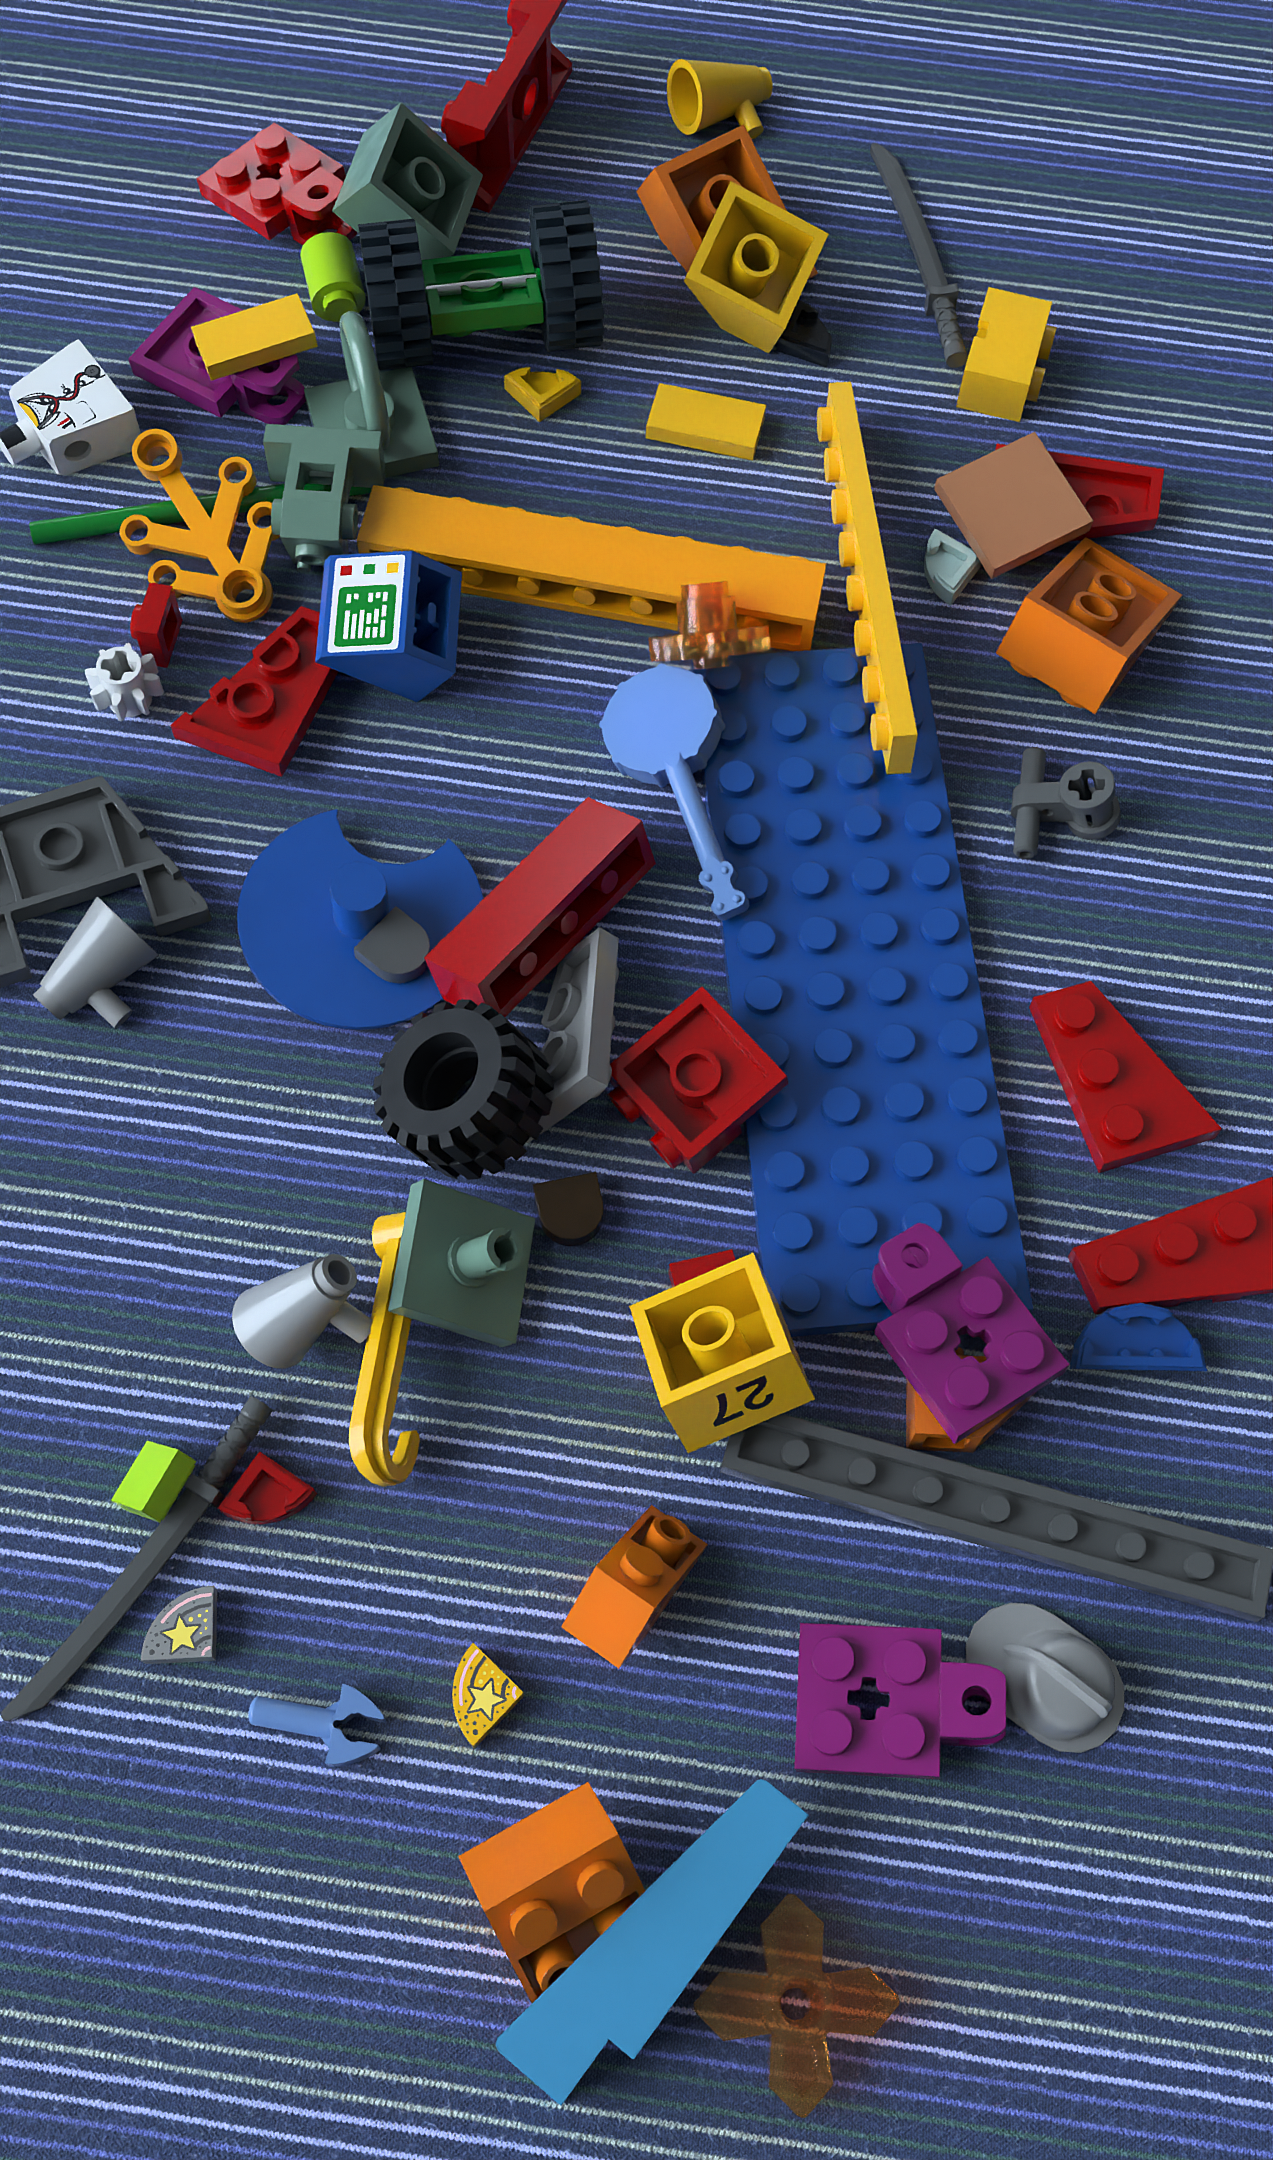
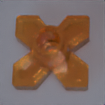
M788 1894L759 1926L767 1976L719 1972L694 2001L692 2008L694 2013L722 2041L769 2034L767 2087L796 2116L805 2118L834 2085L826 2035L832 2032L874 2036L899 2006L900 1999L869 1967L833 1973L823 1972L824 1923L796 1895ZM791 1988L801 1990L808 2001L805 2015L797 2020H792L785 2016L781 2009V1998Z

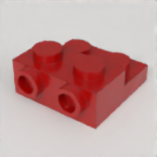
M701 986L610 1064L612 1068L610 1082L614 1089L607 1096L630 1123L635 1122L641 1116L656 1132L649 1139V1142L672 1169H675L683 1162L695 1174L742 1133L740 1125L789 1083L787 1075Z

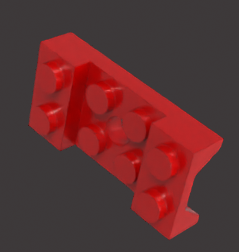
M511 0L507 12V23L512 27V36L506 48L505 58L497 71H490L484 85L467 80L455 101L450 100L445 106L441 119V131L446 134L447 143L483 174L472 204L473 208L488 213L491 211L572 73V62L551 43V28L568 0Z

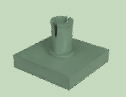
M426 1179L411 1184L388 1311L499 1347L515 1344L536 1218Z

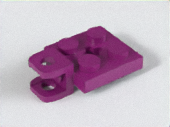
M193 287L128 358L133 375L220 418L238 400L242 412L267 424L285 425L306 402L304 386L298 380L291 377L300 369L296 354L211 381L202 357L198 355L199 350L191 327L243 310L196 287ZM276 395H284L288 398L281 405L268 403Z
M923 1223L913 1225L881 1245L878 1254L879 1263L874 1266L872 1281L878 1295L893 1315L878 1323L874 1334L954 1444L1066 1372L1070 1364L988 1256L961 1272L963 1264L945 1240L933 1228ZM968 1334L973 1338H981L986 1343L983 1353L987 1360L979 1363L973 1356H968L964 1359L958 1357L955 1351L961 1343L959 1336Z
M800 1623L794 1767L796 1772L940 1780L941 1745L985 1747L997 1744L1005 1738V1675L1000 1670L988 1665L942 1662V1629ZM864 1681H875L878 1692L889 1694L890 1696L889 1706L877 1708L874 1720L862 1719L860 1708L855 1705H849L850 1693L861 1691ZM973 1696L983 1697L990 1704L989 1710L983 1715H972L963 1706Z

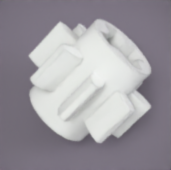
M126 643L124 647H113L106 651L100 650V657L97 660L96 668L85 669L86 678L92 689L90 695L95 708L100 711L110 706L111 710L116 713L118 721H123L125 717H134L142 713L148 715L150 713L149 706L152 702V696H161L164 693L160 678L157 675L158 669L154 656L150 653L140 658L132 649L130 643Z

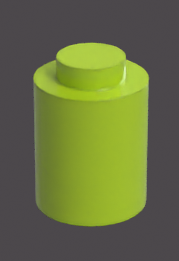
M335 232L320 233L308 239L301 249L300 256L315 314L327 321L340 322L341 316L348 311L359 313L365 305L366 297L352 242L346 236Z

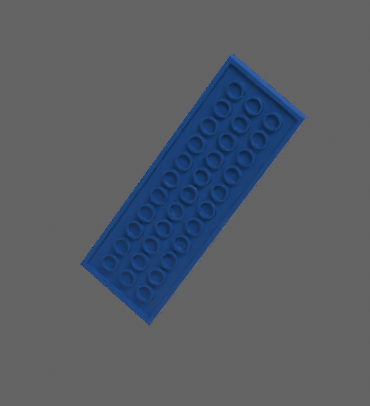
M922 643L901 644L918 733L911 773L887 774L883 750H873L870 723L871 715L876 714L874 703H865L862 672L863 667L867 666L866 656L857 657L855 647L691 658L690 671L696 675L701 674L705 678L720 708L722 720L726 726L721 732L715 751L707 761V766L702 769L706 810L724 859L731 863L738 874L735 881V889L742 891L749 900L748 910L727 920H720L730 1014L741 1028L787 1075L789 1083L743 1124L760 1267L777 1299L791 1337L875 1330L878 1323L893 1315L874 1287L872 1272L874 1266L879 1263L878 1254L881 1245L917 1223L930 1226L945 1240L963 1264L961 1272L988 1256L1029 1312L1032 1313L1033 1311Z

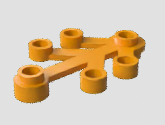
M149 429L142 432L132 445V457L144 477L151 481H160L190 530L152 523L148 517L135 514L127 517L120 526L121 539L128 550L137 555H145L154 549H160L208 559L219 575L184 571L174 561L160 560L149 569L148 582L158 584L163 575L173 573L176 575V579L170 586H173L176 598L186 594L215 600L224 616L239 623H248L261 618L269 610L273 601V588L263 570L271 541L278 539L280 535H274L271 526L267 528L257 527V522L263 516H271V502H258L249 509L247 523L251 530L240 563L237 562L229 549L242 498L250 494L256 486V475L251 464L246 459L235 456L226 459L220 465L218 475L221 484L210 519L180 471L183 457L174 437L162 429ZM161 455L169 456L168 460L163 464L152 466V462L156 457ZM234 472H246V476L241 482L231 483L228 481ZM140 528L148 530L144 539L139 541L130 540L135 530ZM246 589L254 591V596L250 600L242 603L236 601V597L241 591Z

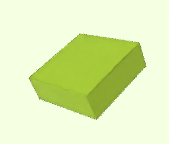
M147 1440L111 1501L130 1513L160 1523L161 1520H164L196 1466V1461L178 1449Z

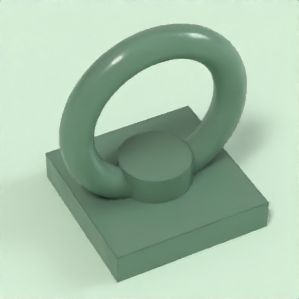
M355 311L344 313L341 316L339 325L348 379L304 389L306 404L313 427L381 431L386 467L385 478L439 466L438 450L412 367L379 373L372 342L363 318Z

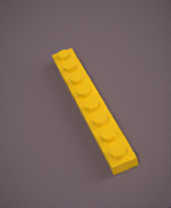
M851 382L829 383L827 406L818 407L817 434L819 442H828L829 447L825 448L824 451L825 480L827 483L835 482L836 489L832 490L831 495L833 524H842L844 531L839 534L841 567H850L851 575L847 577L846 582L847 606L849 611H858L859 620H856L854 625L855 651L857 657L866 656L867 666L863 667L862 672L863 697L865 703H874L876 714L871 715L870 723L872 747L874 751L883 750L887 774L911 773L918 733Z

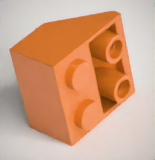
M589 1782L458 1856L484 1913L531 2003L645 1892L617 1830Z

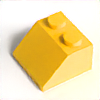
M730 181L684 279V283L721 329L769 354L785 330L829 234Z

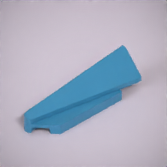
M762 1779L757 1780L497 2038L496 2048L499 2053L560 2106L608 2040L612 2041L634 2060L808 1817V1814L769 1782Z

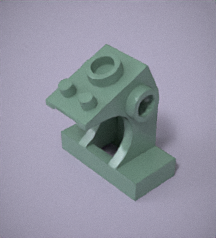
M266 424L263 445L270 481L285 482L282 499H274L272 503V533L280 535V539L293 564H297V570L310 572L311 565L324 566L325 560L330 555L349 554L348 540H356L358 531L357 504H348L351 487L372 488L373 485L384 486L386 467L381 431ZM306 484L332 485L331 492L304 490Z

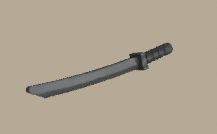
M872 143L870 154L900 217L927 292L924 305L926 316L933 314L935 316L946 364L951 368L961 367L967 362L968 356L962 334H960L961 330L959 322H957L955 310L959 293L957 283L950 285L947 283L924 217L897 158L880 144Z
M253 1396L249 1397L239 1416L235 1418L227 1433L224 1434L218 1443L216 1451H213L206 1461L204 1469L200 1470L199 1476L190 1474L184 1484L186 1490L138 1554L55 1654L2 1710L1 1717L4 1721L12 1722L45 1708L117 1626L163 1569L210 1504L218 1509L225 1498L219 1491V1488H222L226 1477L230 1476L237 1465L236 1463H238V1459L242 1458L248 1448L247 1446L250 1445V1442L258 1434L260 1426L264 1425L273 1410Z

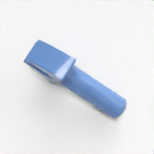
M342 1684L340 1700L327 1708L257 1696L251 1702L248 1712L251 1725L320 1737L329 1748L325 1764L328 1767H342L354 1764L373 1756L381 1750L378 1744L347 1740L344 1733L339 1728H336L337 1724H345L352 1718L361 1716L372 1721L387 1722L381 1711L370 1699L357 1689L346 1684Z

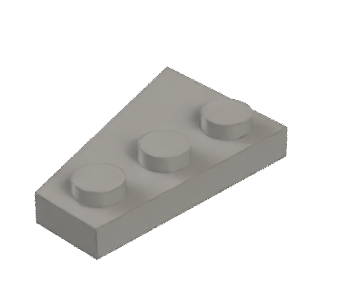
M600 927L578 943L559 962L541 1021L543 1026L550 1030L548 1040L542 1047L541 1052L545 1055L550 1065L546 1071L553 1076L554 1089L545 1094L553 1103L550 1114L540 1118L538 1124L543 1127L540 1134L589 1099L598 1097L608 1087L611 1078L610 1051L612 1032L615 1027L613 1010L615 985L619 976V969L617 967L619 938ZM530 1137L527 1143L531 1142L533 1138Z

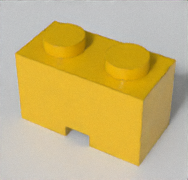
M988 287L978 321V331L973 338L964 369L956 405L957 408L1020 422L1025 401L1037 402L1046 369L1035 366L1037 358L1048 361L1057 327L1046 325L1052 301Z

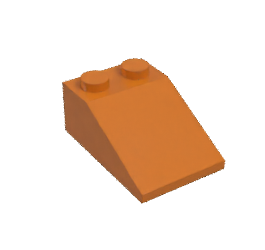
M744 124L655 167L636 191L659 238L687 273L730 181L786 210ZM815 266L813 267L808 280L815 277L818 274Z
M1085 537L1024 598L996 654L1009 661L1012 668L1021 675L1036 678L1058 691L1061 698L1068 704L1078 708H1085L1096 714L1115 692L1178 604L1182 594Z

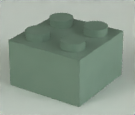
M401 102L363 133L332 212L358 233V224L414 218L421 260L450 257L455 253L483 174Z

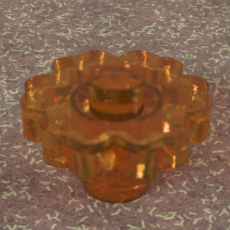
M728 581L680 585L682 601H676L679 633L648 637L650 662L693 659L694 669L729 666L728 656L770 650L768 625L738 627L735 595L729 596Z

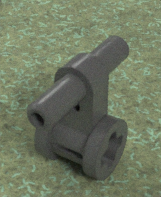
M1030 747L1024 750L1022 753L1020 784L1013 789L1011 815L1016 819L1013 853L1021 859H1030L1037 855L1040 822L1067 821L1068 827L1073 834L1087 840H1096L1111 834L1119 825L1121 809L1119 801L1115 796L1116 785L1114 776L1105 765L1098 762H1081L1070 767L1063 774L1060 782H1044L1046 752L1038 747ZM1089 777L1093 779L1095 787H1089ZM1091 814L1093 824L1087 822L1086 815Z

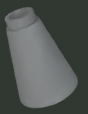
M96 897L41 980V987L33 996L60 1021L69 1012L73 1014L89 1003L114 1028H118L130 1017L133 1010L110 988L159 955L100 898Z
M330 1254L241 1293L233 1306L232 1321L237 1338L244 1349L262 1364L283 1369L295 1366L302 1361L329 1323L357 1343L363 1342L370 1334L372 1319L346 1301L357 1282V1275L353 1265L341 1255Z

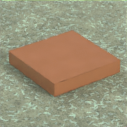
M1035 432L936 479L935 492L991 579L1089 532L1093 523V519Z

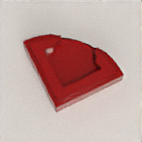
M259 1451L218 1509L221 1513L236 1521L249 1524H268L284 1520L298 1513L314 1499L317 1493L310 1485Z

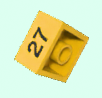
M754 1253L629 1306L661 1408L688 1453L815 1400L777 1299Z

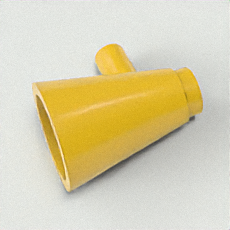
M678 59L672 64L667 78V101L671 117L676 127L683 134L691 135L735 115L739 126L744 124L750 138L754 139L764 130L754 106L771 97L773 89L772 77L766 67Z

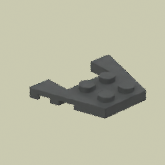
M102 775L0 806V988L32 978L17 929L18 922L96 897L141 885L159 937L212 921L204 898L198 891L195 892L183 878L180 869L167 854L164 855L147 834L146 828Z

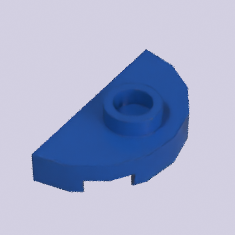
M1144 1303L1109 1308L1089 1321L1074 1343L1070 1369L1207 1371L1202 1345L1197 1338L1192 1337L1186 1326L1173 1317V1313L1166 1308Z

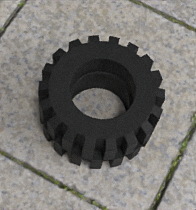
M459 999L454 1007L447 1001L434 1005L432 1014L427 1016L424 1012H421L411 1019L413 1026L406 1032L400 1029L392 1039L396 1043L392 1051L384 1052L379 1062V1065L384 1070L381 1075L375 1077L373 1090L380 1095L374 1102L376 1115L383 1119L381 1126L389 1136L431 1168L438 1170L445 1176L457 1179L461 1174L468 1180L480 1179L484 1169L491 1174H496L505 1169V1160L512 1157L517 1161L527 1152L523 1147L530 1137L537 1140L543 1130V1127L538 1123L541 1116L550 1114L553 1103L545 1096V1094L554 1089L553 1076L546 1071L550 1065L545 1055L537 1049L538 1046L493 1007L485 1003L477 1006L472 1000ZM476 1075L469 1090L462 1098L452 1104L461 1086Z

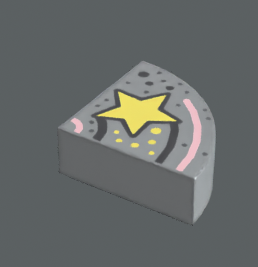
M214 1585L188 1591L163 1608L146 1634L141 1653V1661L144 1664L216 1661L217 1589Z

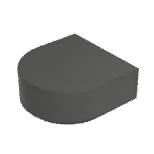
M397 906L354 947L355 958L381 979L388 982L405 983L419 977L428 966L424 959L430 952V943L426 931Z

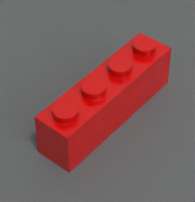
M587 797L424 957L442 998L453 1005H456L459 999L472 1000L477 1006L485 1003L506 1017L656 864L642 820Z

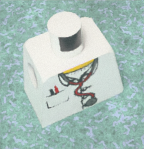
M78 339L12 385L9 395L19 422L0 431V448L12 465L40 451L58 475L67 476L132 452V445L141 432L134 408Z

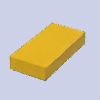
M298 293L191 327L195 343L211 381L318 347L315 332Z
M659 383L646 424V439L753 461L765 420L766 405Z

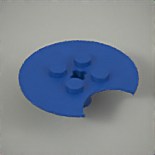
M338 809L319 813L304 819L277 836L262 851L250 868L239 896L237 909L239 941L244 958L259 984L277 1002L293 1013L307 1020L340 1029L366 1030L390 1027L407 1022L419 1013H426L433 1009L434 1005L440 1004L444 999L428 966L419 977L405 983L388 982L381 979L355 958L354 947L397 906L426 931L431 951L483 899L477 876L467 858L448 838L442 847L427 858L406 864L382 863L359 853L345 839L337 819Z

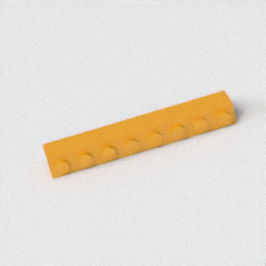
M373 485L356 540L359 554L412 550L462 572L461 593L788 651L811 650L826 570V563L809 561L800 556H780L752 551L743 546L729 547L695 541L685 536L671 537L642 532L628 526L614 527L585 522L575 517H556L528 512L518 507L505 508L471 502L461 497L447 498L415 492L404 487L390 488Z

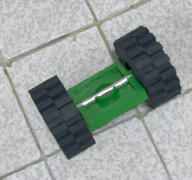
M587 200L530 206L529 231L531 254L529 248L421 260L414 218L358 224L379 371L433 365L428 315H430L433 335L446 334L452 337H463L470 335L476 330L494 328L517 331L528 327L530 324L540 323L543 343H545L547 352L601 346L603 344L602 335H604L602 320L604 319L602 283L600 282V262L597 255L596 233H594L593 217L590 214V206Z

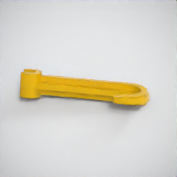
M406 1212L379 1216L372 1228L373 1246L377 1255L382 1260L371 1315V1331L366 1340L349 1427V1447L353 1462L366 1479L382 1487L394 1486L407 1479L413 1470L420 1443V1436L416 1430L401 1432L391 1459L388 1443L389 1428L395 1410L412 1320L411 1318L388 1311Z

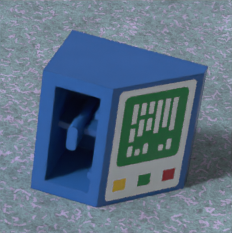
M412 550L330 555L324 562L315 662L419 702L456 672L462 572Z

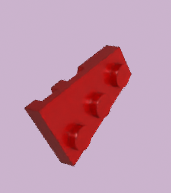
M997 443L995 450L1000 449L1006 445ZM1048 451L1093 519L1089 532L1070 541L1083 540L1085 537L1091 539L1154 529L1159 515L1164 469Z

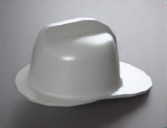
M1008 1603L993 1608L974 1624L966 1643V1663L988 1665L1000 1670L1005 1675L1006 1717L1036 1740L1060 1752L1082 1753L1101 1746L1117 1730L1124 1712V1685L1116 1665L1091 1640L1054 1614L1033 1604Z

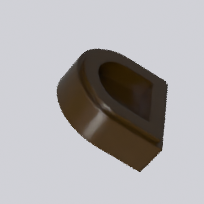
M596 1172L533 1184L539 1222L544 1233L552 1241L564 1246H578L596 1236L603 1223L604 1211Z

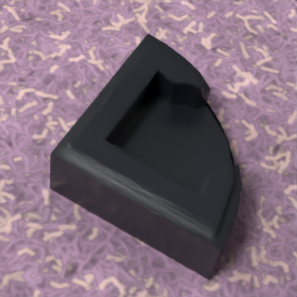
M798 300L785 330L777 341L776 351L827 368L832 337L823 322L818 318V311L814 307Z

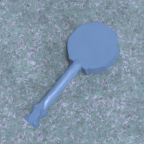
M661 663L657 667L638 673L626 682L619 683L618 689L609 701L599 726L602 729L605 745L612 755V761L622 775H628L640 782L655 784L662 788L669 783L671 784L703 870L699 874V881L706 891L714 893L711 910L719 920L724 921L748 910L749 900L742 891L735 889V881L738 874L731 863L724 859L692 774L707 766V761L715 751L721 732L726 726L722 720L720 708L712 695V690L703 675H696L684 668L666 666L664 663Z

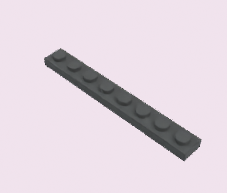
M784 1414L777 1415L730 1435L720 1469V1473L1249 1621L1258 1622L1265 1617L1273 1568V1549Z

